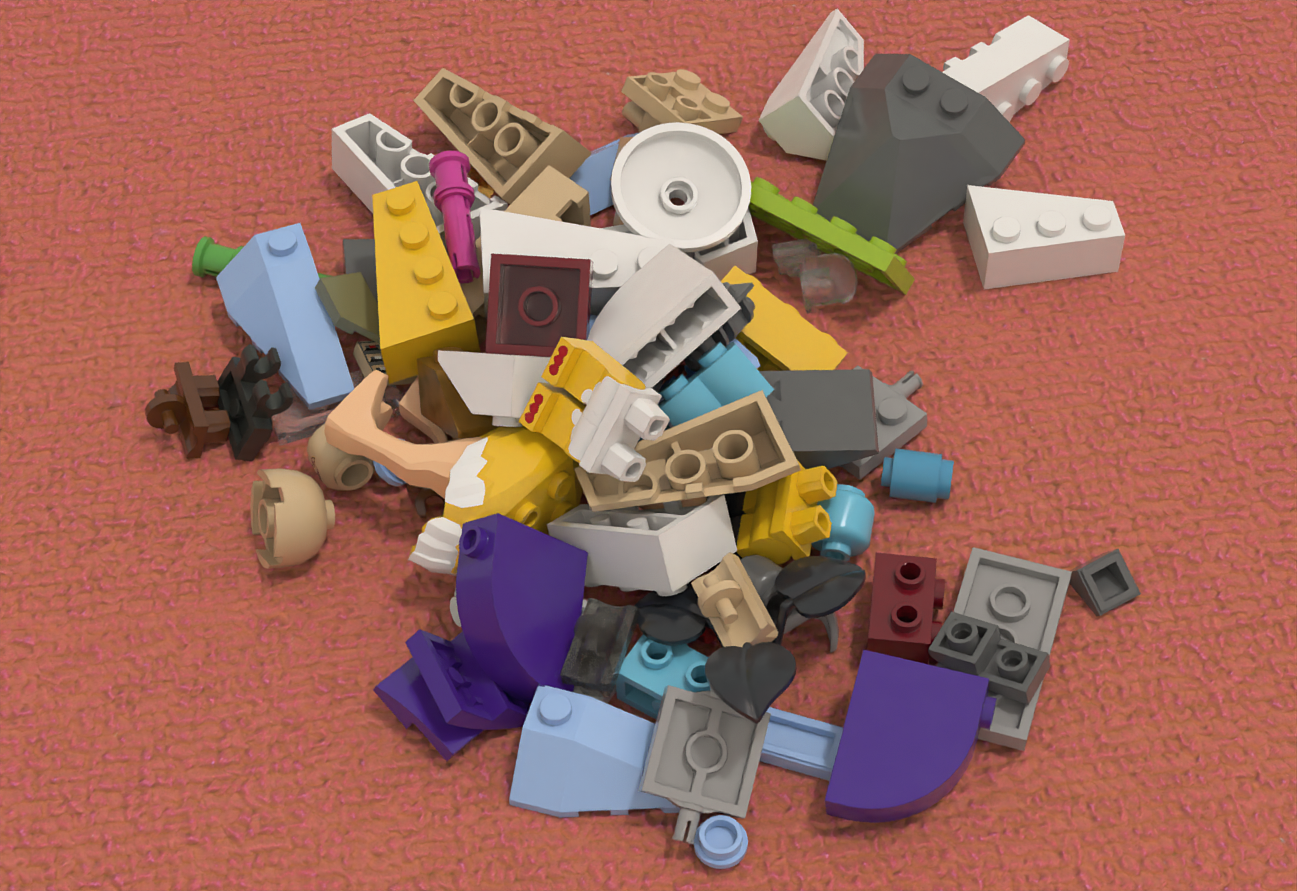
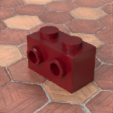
M886 553L875 554L867 642L868 651L928 664V649L942 628V622L932 621L933 609H943L945 579L935 578L937 558Z

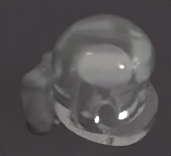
M808 239L773 244V256L775 263L778 265L779 274L800 277L803 304L807 314L816 313L822 305L839 302L845 304L854 297L858 286V278L855 266L849 258L838 253L821 255V250L817 248L816 243Z

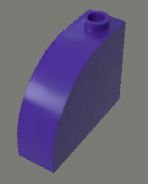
M497 513L463 523L456 576V601L461 627L467 644L484 673L499 685L504 692L520 701L531 704L538 686L545 687L546 685L574 692L588 552Z
M863 650L825 797L826 814L858 822H890L916 815L940 801L953 789L967 770L973 757L980 728L989 730L991 728L997 698L988 696L989 678Z

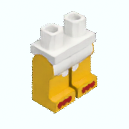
M561 337L541 376L550 384L538 382L518 422L531 432L542 433L561 447L570 458L577 461L587 472L608 474L620 481L636 482L646 466L645 458L634 450L640 437L644 440L655 441L658 437L662 436L670 421L669 417L657 405L662 396L652 388H647L639 378L593 341Z

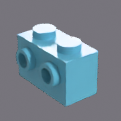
M643 634L615 671L617 699L657 720L666 686L669 685L691 692L710 691V685L705 675V664L709 657L690 648L687 644L677 646L663 645L652 641Z

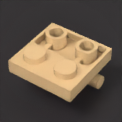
M679 69L676 72L669 73L650 72L647 75L628 76L621 91L632 100L624 106L622 115L639 128V133L656 125L680 122L699 125L717 134L737 132L743 119L742 115L729 106L730 102L725 97L711 92L700 83L701 79L696 74L688 70Z

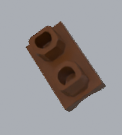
M177 362L173 368L177 379L175 384L168 391L160 389L155 392V398L145 408L147 422L151 426L164 429L168 434L179 432L187 459L201 458L204 444L227 441L230 420L227 410L204 411L203 407H217L220 395L216 376H193L189 362Z

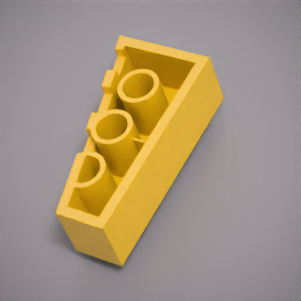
M418 181L373 194L380 350L386 374L389 376V384L418 375L417 359L434 356L433 351L436 349L459 347L463 351L481 353L473 315Z

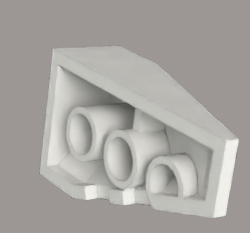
M838 8L829 14L773 91L758 120L762 124L767 136L776 141L786 153L827 161L849 89L864 69V39Z

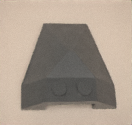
M875 54L849 89L813 206L818 209L817 214L829 222L833 216L838 217L857 229L856 234L868 242L872 236L877 237L896 248L895 254H897L932 228L931 224L949 211L953 210L955 212L966 202L967 185L980 187L987 185L989 187L999 180L1025 145V139L985 96L911 54Z

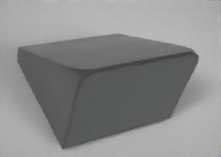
M1119 549L1102 553L1070 570L1072 574L1069 584L1096 616H1101L1141 594Z

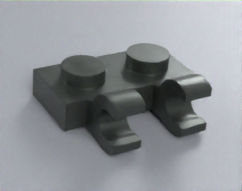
M249 344L242 350L241 358H231L217 381L220 395L218 406L219 410H227L229 416L230 430L228 438L235 460L253 461L264 443L269 440L273 431L271 417L286 411L293 403V396L288 383H283L276 393L270 394L266 380H262L276 374L281 367L277 349L271 347L267 355L259 359L255 346Z

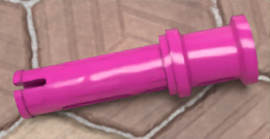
M449 150L436 154L429 162L430 174L435 179L437 188L434 191L433 199L435 206L443 214L448 256L459 283L473 282V277L478 279L481 274L470 208L475 200L474 189L468 184L467 178L471 167L469 157L465 153Z

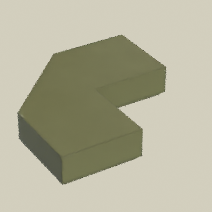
M361 272L320 278L315 286V290L334 326L351 335L356 331L379 343L377 348L380 349L378 304Z

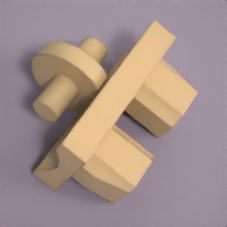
M729 552L713 571L698 577L691 583L698 596L697 602L701 613L705 617H709L724 647H742L746 642L751 643L753 646L762 642H772L777 638L778 631L739 557Z

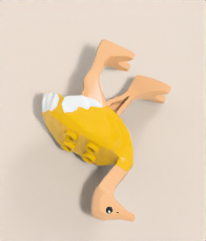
M379 370L371 372L329 414L325 422L324 433L328 444L348 454L365 456L385 466L409 485L431 488L445 499L442 516L431 518L422 527V533L418 535L417 543L412 546L408 560L432 573L457 576L459 540L462 534L463 523L499 513L549 535L547 524L579 506L583 489L574 468L580 465L577 461L570 458L561 447L542 433L531 432L524 426H502L480 437L456 440L421 415L418 376L399 402V412L405 420L429 436L435 444H413L382 431L389 422L393 409L382 401L389 376ZM707 497L681 500L682 507L700 506L706 502ZM656 503L638 507L642 510L664 508L663 503Z

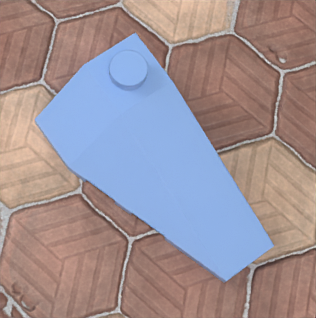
M301 223L254 235L216 277L228 317L237 327H242L251 338L252 344L261 354L267 355L271 347L277 349L281 361V367L278 370L279 375L289 384V387L310 410L343 401L354 390V385L335 326L315 290V286L320 279Z
M546 685L545 687H537L522 727L509 797L510 805L560 818L579 817L578 812L610 810L611 816L629 815L628 810L660 808L664 813H679L680 811L679 807H676L665 798L638 791L655 723L587 695Z

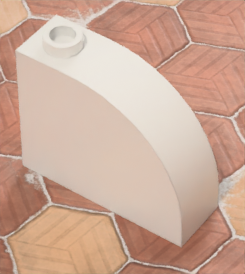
M669 243L611 297L596 318L587 341L596 343L639 378L647 388H652L736 314L741 307L714 272Z

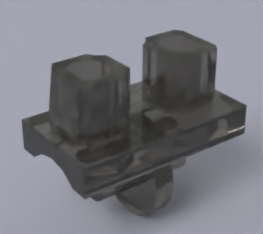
M588 599L583 615L576 620L574 626L575 636L560 673L563 684L579 686L583 694L603 698L610 697L637 625V618L640 614L637 606L627 605L618 607L605 604L598 599Z

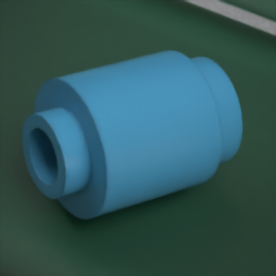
M896 448L894 458L884 457L881 486L890 487L889 497L933 503H936L937 498L949 500L954 460L942 459V454Z

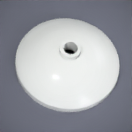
M665 123L640 132L620 151L611 176V197L621 221L633 234L674 241V247L683 253L696 252L720 244L737 230L746 215L750 203L751 180L743 158L736 148L721 135L695 124ZM680 198L685 204L677 206L672 204L670 199Z

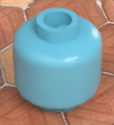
M837 484L836 497L819 501L817 506L821 505L829 514L832 523L830 538L813 542L811 545L820 551L821 556L849 561L850 557L860 555L869 548L875 510L862 490L850 485Z

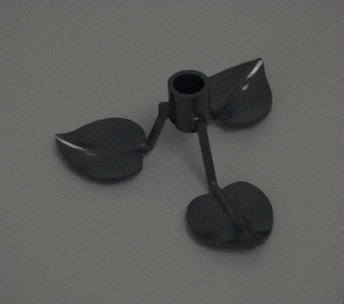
M825 556L804 557L786 565L779 572L775 580L777 594L786 600L779 607L775 625L778 636L772 643L762 642L752 646L751 643L746 642L742 647H724L709 617H705L698 607V596L691 584L692 582L687 583V588L684 591L675 595L660 596L656 591L648 593L634 605L631 615L635 618L640 631L646 637L663 645L677 646L687 644L701 637L706 627L711 629L722 648L713 652L707 659L705 664L707 682L717 696L729 707L748 720L758 724L770 705L789 687L796 675L797 667L793 654L781 646L789 612L795 607L801 616L810 619L832 614L849 603L860 591L866 580L865 570H862L856 564Z

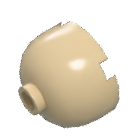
M259 469L257 474L263 481H253L250 503L251 527L253 535L261 534L266 550L256 549L257 557L261 565L267 569L302 564L314 557L325 542L327 529L334 528L335 509L332 500H325L322 489L309 475L291 469Z

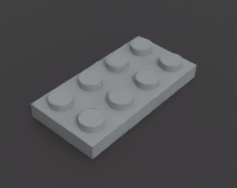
M973 547L953 612L998 625L1001 639L1047 652L1050 658L1072 572ZM938 662L937 667L949 669ZM1043 680L1029 705L988 690L989 697L997 698L990 730L980 728L978 739L1025 751Z

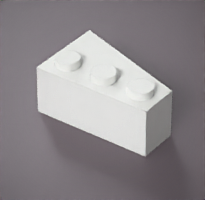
M967 185L963 224L984 290L1118 272L1125 233L1113 201Z
M724 495L709 496L707 501L700 506L682 507L681 500L663 502L664 508L639 510L638 506L592 512L589 504H582L547 524L550 536L588 552L584 585L586 587L608 585L619 587L621 591L626 592L641 589L656 591L660 596H671L684 591L687 588V583L721 562L722 558L729 552L735 553L737 551Z

